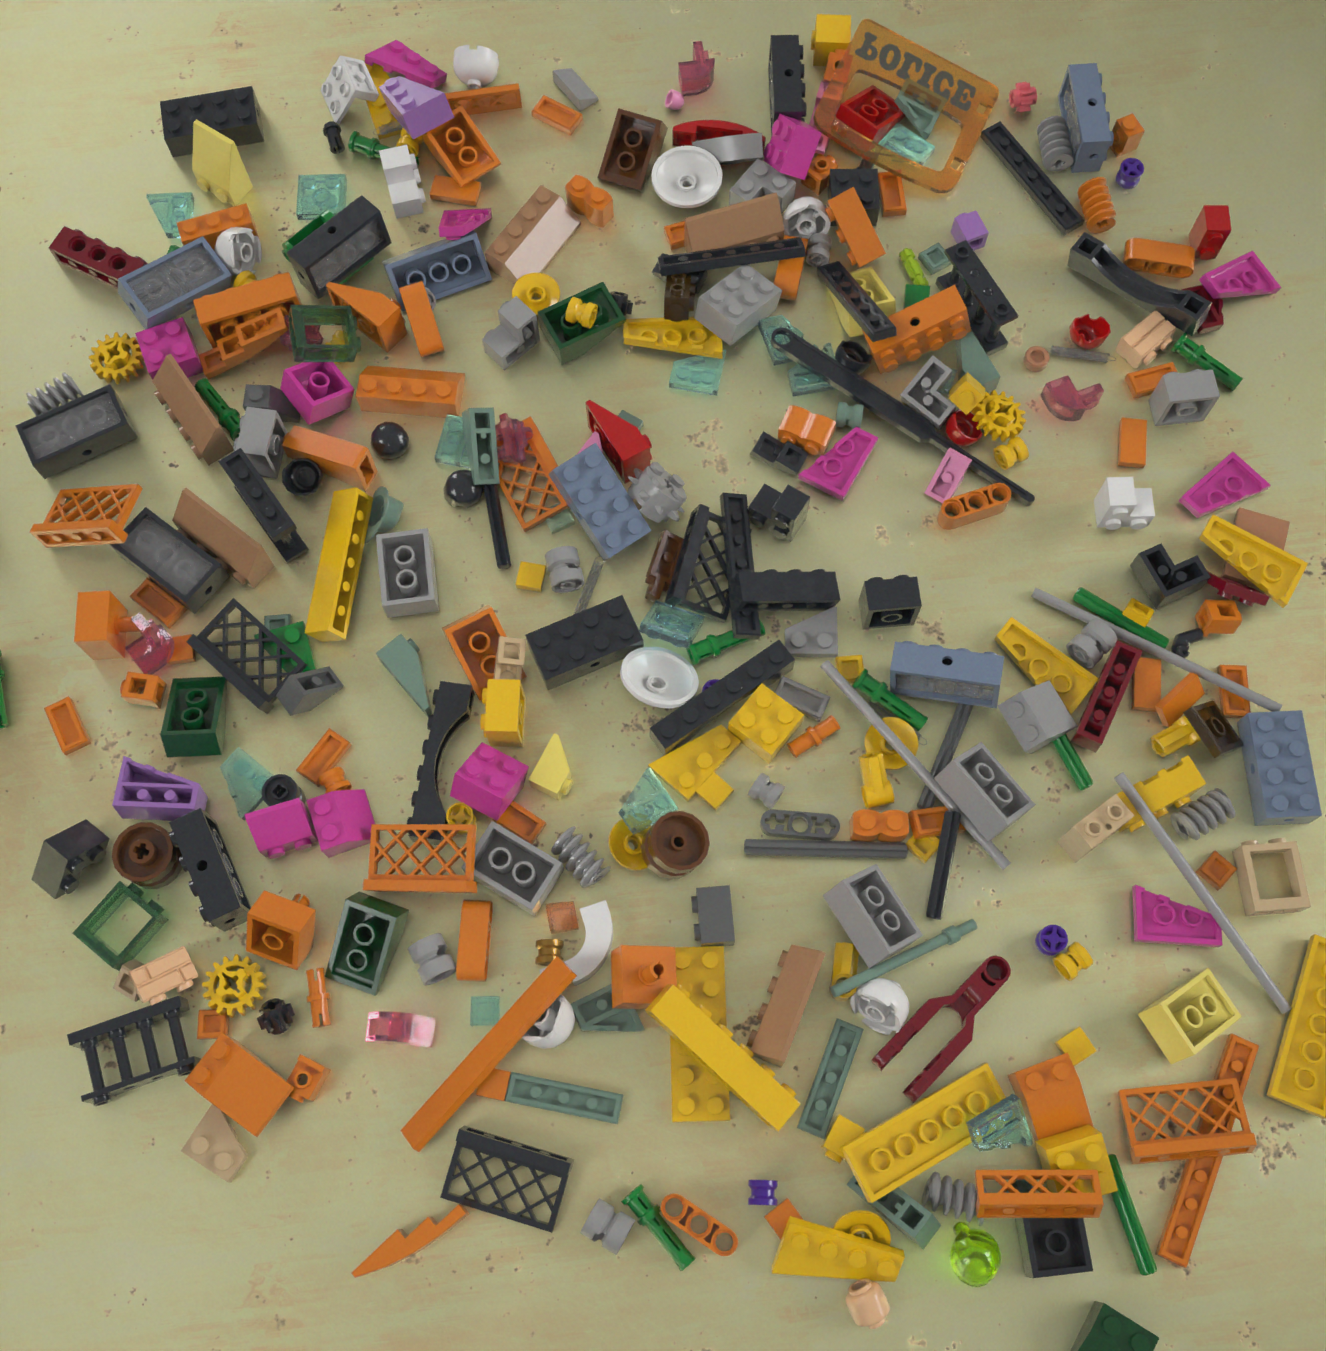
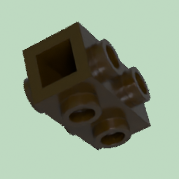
M685 273L667 275L664 296V319L674 322L688 320L689 311H694L696 284H691V275Z

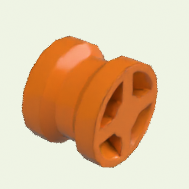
M342 767L332 768L318 778L320 785L326 789L325 794L331 791L351 790L352 785L348 780H345V772Z

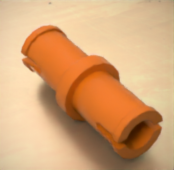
M830 715L813 728L811 726L806 728V732L792 742L787 743V747L792 755L797 758L814 745L816 747L821 745L822 740L841 728L836 719Z
M316 968L317 981L314 978V970H306L309 989L307 1003H310L312 1028L320 1027L319 1015H322L323 1027L331 1025L327 1001L330 999V994L326 993L324 968Z

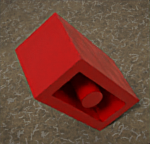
M1228 205L1203 206L1189 233L1190 246L1195 249V259H1216L1232 230Z

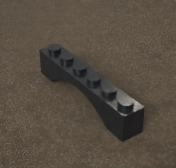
M1084 232L1070 249L1068 267L1150 313L1158 311L1165 317L1166 321L1168 320L1176 328L1190 336H1193L1206 320L1212 302L1191 290L1171 289L1143 278L1122 263L1104 242Z
M780 639L650 727V738L663 756L683 746L724 711L754 693L761 683L769 686L792 671L795 663L794 657Z
M440 681L439 689L434 690V714H430L428 718L427 729L430 730L428 740L425 739L423 742L422 755H425L423 765L418 767L417 781L420 782L418 791H414L412 795L411 806L414 807L413 816L408 817L407 824H449L439 796V765L451 737L470 719L475 696L472 685ZM413 831L407 832L413 842L419 839ZM434 831L427 838L431 845H439L444 839L439 831Z

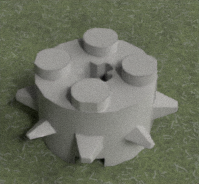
M652 462L644 471L635 468L636 478L628 477L632 482L628 488V494L632 500L636 499L642 506L639 511L657 523H660L662 520L667 522L670 518L676 522L679 521L680 518L677 511L685 512L681 505L687 499L682 488L685 484L684 481L676 474L670 475L658 462Z

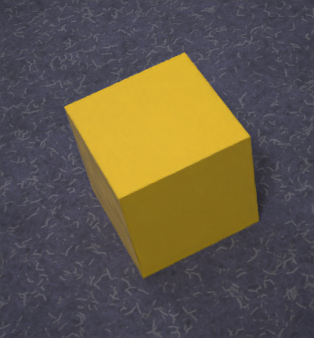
M817 14L815 30H812L811 34L813 66L826 67L830 52H835V49H842L847 52L850 50L851 15ZM835 63L834 65L835 67H843L840 63Z

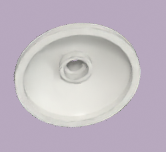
M679 146L664 152L656 160L652 169V185L656 194L666 203L680 208H694L708 203L717 195L722 185V169L715 156L705 149L696 146Z
M642 647L635 649L624 658L620 669L621 680L625 688L639 701L657 708H676L684 705L694 698L699 686L698 675L694 667L681 655L665 648Z

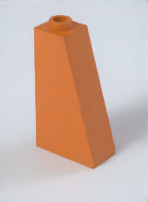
M296 425L283 438L282 447L287 457L293 460L308 458L318 464L322 473L365 492L378 472L369 448Z

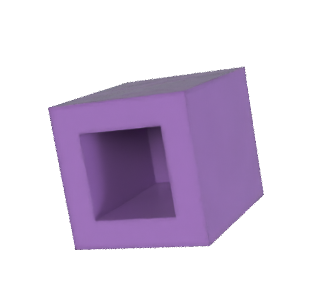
M976 210L970 213H962L954 218L951 234L956 243L958 244L966 240L973 251L985 246L989 234Z

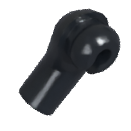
M1195 628L1177 634L1171 647L1172 653L1183 658L1188 657L1190 654L1188 652L1190 644L1203 640L1202 630Z

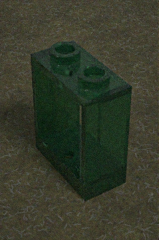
M290 305L287 320L294 362L355 361L357 352L361 351L360 337H356L357 318L352 315L351 306ZM304 325H342L345 345L307 344Z
M119 881L72 934L108 965L120 971L121 966L134 959L169 919L161 914L165 909L153 899L147 902L141 897L145 892L131 882L128 886ZM130 897L150 914L152 918L119 954L95 933L119 906Z

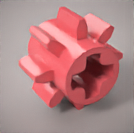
M1030 82L1016 83V89L1010 90L1009 93L1011 108H1016V112L1019 111L1020 113L1031 111L1030 105H1035L1037 102L1036 88L1034 86L1030 87Z

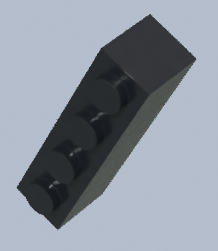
M745 569L739 571L730 582L734 612L824 611L834 607L841 600L836 573L825 572L824 569H816L811 572H802L800 569H793L787 572H777L775 569L753 572V570Z

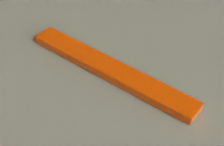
M556 956L400 1130L414 1150L420 1152L575 979L577 975L562 959Z
M1229 1034L1213 1080L1237 1078L1240 1093L1243 1097L1259 1045L1237 1035ZM1231 1087L1218 1088L1214 1093L1215 1097L1228 1106L1234 1099ZM1209 1100L1203 1112L1218 1122L1225 1110ZM1234 1104V1106H1233L1232 1108H1233L1235 1111H1237L1236 1105ZM1228 1113L1221 1125L1232 1131L1236 1118ZM1200 1118L1196 1131L1201 1135L1209 1134L1214 1126ZM1218 1129L1215 1131V1133H1223ZM1223 1156L1186 1160L1155 1255L1183 1268H1187Z

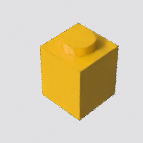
M967 372L949 390L948 399L967 415L985 398L986 388Z
M838 1114L821 1145V1148L826 1150L824 1156L838 1164L842 1160L847 1162L840 1147L862 1135L865 1128Z

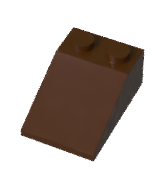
M618 108L597 178L642 192L661 152L668 127L661 120Z

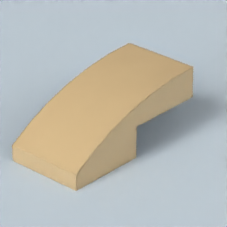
M499 637L493 679L521 680L526 639Z

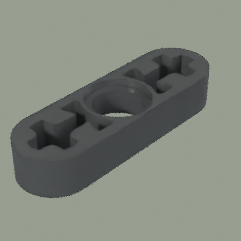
M772 809L762 815L760 827L764 834L772 837L830 841L837 836L840 823L831 814ZM770 817H775L776 822L784 823L785 817H788V831H783L785 825L779 824L776 825L775 829H770V825L766 824L765 821H769ZM795 819H804L807 822L808 828L804 832L795 831L792 827V822ZM812 819L816 820V826H823L824 822L828 821L834 829H831L830 833L826 834L823 828H815V833H811Z

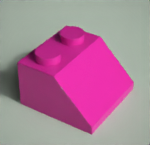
M365 789L331 791L306 800L320 849L328 858L370 844L371 824H375Z
M300 798L244 814L258 851L270 859L282 857L286 851L292 849L298 851L308 849L312 846V843L318 842L309 808Z

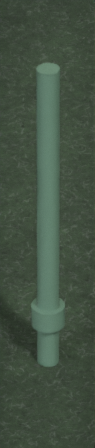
M971 919L956 927L954 925L943 929L941 934L831 986L830 991L836 998L945 944L952 945L960 941L962 936L976 930L977 924Z

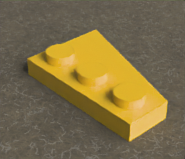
M719 725L648 764V768L689 802L696 794V790L741 745V741L724 726Z

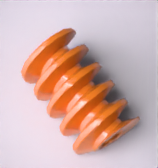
M1096 177L1086 181L1079 187L1077 192L1085 222L1087 223V229L1095 234L1108 231L1116 225L1114 220L1116 212L1113 210L1114 206L1113 202H1111V195L1108 194L1107 182L1103 177Z

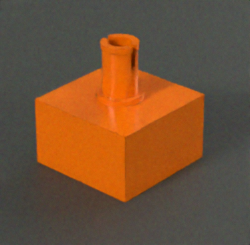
M111 591L78 592L74 642L93 660L125 658L126 632H145L146 627H142V625H146L145 616H127L128 610Z
M264 890L247 913L246 951L298 970L313 948L316 909L309 907V899L303 895L298 902L301 894H296L292 900Z
M621 945L611 951L612 1008L646 1009L667 984L677 986L675 947Z

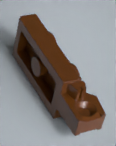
M663 530L660 534L646 574L645 583L649 584L645 598L652 602L660 599L662 591L666 592L668 590L683 542V538L667 530Z

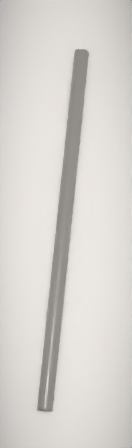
M1035 588L1031 596L1087 624L1092 619L1101 620L1115 632L1117 638L1185 671L1197 674L1198 677L1271 712L1280 711L1282 707L1280 703L1038 588Z
M825 661L820 666L822 670L946 808L961 813L960 823L999 867L1004 870L1010 865L1011 862L991 840L988 842L978 832L977 828L960 811L950 796L943 791L931 773L830 661Z
M1124 772L1114 777L1280 1012L1284 1014L1292 1009L1290 1004Z

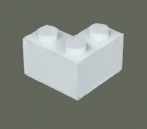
M407 145L380 150V158L396 219L424 213L422 203L426 202L423 188L418 189L417 184L421 183L419 171L416 169L418 167L415 155L409 154Z
M1107 477L1094 499L1097 528L1106 527L1108 530H1115L1120 527L1143 529L1148 527L1155 517L1152 489L1134 488L1133 477Z

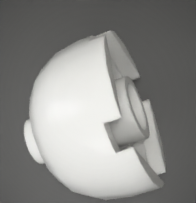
M469 45L459 46L454 50V72L458 79L466 84L468 88L480 89L490 84L497 76L499 59L495 51L478 45L477 50L469 49Z
M814 197L795 199L784 212V234L809 239L814 233L828 235L830 220L825 211L827 207Z
M231 227L223 231L217 238L215 253L232 275L237 276L245 270L255 274L257 270H252L255 262L259 264L261 262V243L258 236H254L253 230L250 228Z
M875 978L860 985L850 1000L853 1012L856 1014L859 1011L866 1017L862 1022L871 1029L885 1035H890L892 1031L898 1033L909 1013V1001L900 984L885 978Z
M560 994L522 1038L529 1044L542 1049L559 1046L570 1036L574 1028L575 1016L572 1005Z

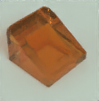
M574 901L545 904L551 934L579 929Z

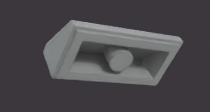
M572 68L557 69L552 72L553 82L579 111L599 100Z

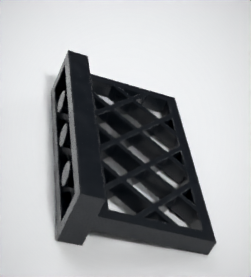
M699 504L691 512L664 603L673 607L677 604L724 623L730 610L729 589L721 591L715 578L723 574L727 578L726 563L722 557L725 554V550L720 552L714 539L723 535L722 517L709 512L710 507ZM709 520L717 523L721 531L720 533L711 535L707 527ZM709 542L715 555L705 559L700 548L702 544ZM717 558L723 571L713 575L707 562ZM702 565L708 578L698 582L694 569ZM710 581L716 594L706 598L700 585ZM695 588L701 601L693 603L686 600L688 590ZM719 598L723 606L721 613L713 611L709 603L710 600Z
M234 598L198 636L193 634L186 641L250 702L266 714L275 707L272 703L277 699L276 695L288 677L301 673L308 666ZM235 608L240 610L241 622L228 623V615ZM257 626L259 628V639L246 640V627ZM241 627V640L228 641V628ZM215 629H223V642H211L207 637ZM275 642L277 644V655L264 656V643ZM259 644V657L246 658V645ZM240 645V658L230 659L228 657V646ZM293 659L298 663L291 672L282 673V660ZM277 660V673L264 674V661ZM247 662H258V675L248 676L246 674ZM277 678V687L269 695L264 691V679Z
M465 1125L461 1127L456 1137V1146L440 1198L552 1233L574 1159ZM462 1147L473 1150L479 1162L465 1169L459 1158ZM480 1153H483V1154H486V1155H489V1156H487L486 1158L483 1159ZM496 1157L502 1160L506 1170L492 1178L485 1162ZM508 1161L515 1163L516 1165L510 1167ZM481 1165L488 1181L474 1188L467 1172ZM458 1166L460 1172L454 1175L456 1167ZM520 1166H525L530 1169L534 1179L520 1186L513 1170ZM536 1170L544 1173L538 1176ZM509 1174L516 1189L502 1197L494 1181ZM549 1174L560 1177L561 1181L558 1190L548 1195L540 1179ZM462 1175L470 1191L461 1196L450 1193L452 1181ZM536 1182L544 1198L530 1205L522 1190ZM488 1184L491 1185L497 1197V1200L490 1204L482 1203L476 1192ZM518 1192L526 1208L514 1213L509 1211L504 1200ZM472 1194L474 1200L466 1197ZM555 1195H557V1196H556V1199H555V1203H554V1205H553V1203H552V1201L550 1200V1198H552V1197H554ZM545 1201L552 1212L549 1223L537 1220L532 1210ZM500 1203L502 1208L495 1207L494 1205ZM528 1211L530 1217L524 1216L522 1214Z

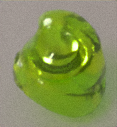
M957 1222L953 1226V1233L956 1235V1238L952 1243L949 1256L953 1272L960 1281L969 1286L981 1287L987 1285L994 1279L1001 1264L999 1245L988 1232L981 1229H969L965 1222Z

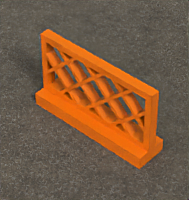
M531 416L522 421L524 425L496 440L497 448L505 450L502 460H498L499 485L525 532L570 508L548 475L558 465ZM524 434L526 442L523 449L513 447L514 439ZM510 451L521 453L518 465L507 463ZM526 455L537 458L534 469L523 466ZM504 467L515 469L512 481L502 479ZM521 471L532 473L528 485L517 483ZM537 475L548 478L545 489L534 487ZM515 487L526 489L523 501L512 498ZM531 491L543 494L539 505L528 503ZM548 495L558 497L561 503L552 509L544 507ZM526 507L537 510L535 518L526 523L523 518Z
M139 484L62 489L57 495L44 522L33 524L30 533L46 548L125 543L128 534L123 528L143 488ZM129 494L127 498L120 502V499ZM108 495H112V496H110L109 498H107L105 501H103L102 503L100 502L101 500H103V499H104L105 497H107ZM89 496H92V497H91L90 499H88L86 502H84L83 504H81L82 501H84L85 499H87ZM67 498H73L64 504ZM116 503V506L105 512L106 509ZM94 505H97L94 509H92L91 511H89L87 514L85 513L87 510H89L90 508H92ZM77 506V508H76L75 510H73L72 512H70L68 515L66 514V513L69 512L71 509H73L74 507ZM101 514V516L98 519L93 520L95 517ZM119 514L116 521H114L112 518ZM80 515L82 516V517H81L80 519H78L77 521H74V520H75L76 518H78Z
M371 824L368 879L363 880V890L374 892L477 893V882H474L476 825ZM380 831H388L393 837L385 848L379 843ZM408 831H413L419 839L409 848L402 838ZM434 831H439L444 839L434 848L427 838ZM459 831H467V842L460 849L452 838ZM398 843L405 853L395 862L388 852ZM423 843L431 853L420 862L413 852ZM449 843L457 853L446 862L439 852ZM385 857L392 867L385 874H377L378 862ZM410 857L417 867L409 875H406L400 866ZM435 857L443 867L435 875H431L425 866ZM460 857L466 863L465 875H457L451 868ZM420 871H422V872L424 873V875H417V874H418Z
M1237 1078L1118 1091L1131 1148L1132 1165L1252 1153L1257 1146L1255 1135L1250 1130ZM1231 1087L1234 1099L1229 1106L1214 1096L1218 1088ZM1205 1089H1213V1090L1209 1093V1092H1208L1207 1090H1205ZM1196 1090L1206 1097L1199 1109L1184 1099L1188 1091ZM1176 1092H1183V1093H1182V1095L1180 1096V1095H1178ZM1167 1093L1177 1100L1170 1111H1167L1155 1102L1159 1094ZM1146 1095H1153V1097L1150 1099ZM1138 1096L1148 1103L1140 1115L1129 1108L1127 1097ZM1209 1100L1225 1110L1218 1122L1202 1111ZM1180 1103L1195 1113L1188 1125L1173 1115ZM1234 1104L1236 1105L1237 1111H1235V1110L1232 1108V1107L1234 1106ZM1151 1106L1166 1116L1158 1128L1143 1118ZM1228 1113L1240 1120L1242 1131L1231 1132L1221 1125ZM1131 1116L1136 1119V1121L1133 1124ZM1198 1116L1214 1126L1209 1134L1201 1135L1191 1128ZM1169 1119L1184 1129L1179 1137L1171 1138L1161 1131ZM1139 1122L1154 1132L1149 1140L1136 1141L1134 1129ZM1218 1129L1223 1133H1215V1131ZM1188 1132V1133H1190V1134L1193 1135V1136H1185V1135H1186V1133ZM1157 1135H1159V1136L1162 1137L1163 1139H1155V1138L1157 1137Z

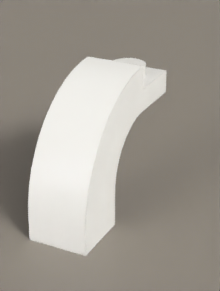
M606 900L579 909L586 930L585 942L581 950L573 958L564 961L577 975L573 980L574 986L587 981L595 975L605 963L611 950L613 924ZM546 968L540 969V970H539V971H540V974H541Z

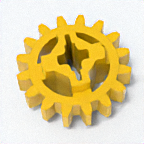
M115 332L113 338L106 334L105 341L97 340L96 342L99 346L91 347L94 355L89 356V360L92 363L90 367L100 380L104 378L108 384L113 379L116 384H120L121 379L129 382L130 375L137 377L136 370L144 368L141 364L144 358L139 343L135 337L130 338L127 333L120 337L118 332Z
M992 390L990 394L985 392V398L971 410L975 414L972 421L979 423L976 427L977 430L983 429L985 437L988 434L992 435L993 441L1000 437L1002 442H1005L1007 438L1011 440L1023 430L1026 419L1022 417L1025 411L1018 409L1021 404L1020 402L1014 403L1013 396L1007 398L1004 391L998 395L995 390Z
M238 954L234 955L233 961L224 956V964L219 965L214 962L213 966L216 970L205 973L210 980L202 983V986L209 990L203 994V997L206 1000H210L208 1006L212 1010L217 1008L216 1012L221 1016L226 1011L230 1018H234L236 1011L245 1016V1008L248 1006L253 1010L256 1009L253 1003L255 999L263 1000L259 990H265L267 986L260 981L266 978L263 972H258L261 967L256 962L252 964V960L248 956L243 961ZM229 979H231L233 982H236V985L238 986L237 988L240 990V993H238L235 989L233 990L231 986L232 984L229 982ZM232 1000H240L237 1003L229 1004Z

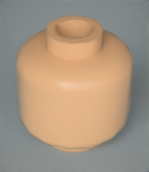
M861 1279L849 1286V1292L845 1300L854 1322L861 1327H869V1329H876L885 1323L884 1318L890 1311V1306L881 1285L870 1281V1279Z

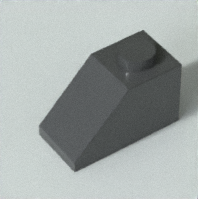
M246 384L243 401L245 411L247 407L277 410L282 422H300V413L282 390L271 385Z
M330 666L290 675L276 697L289 715L292 716L311 711L340 691L344 685Z

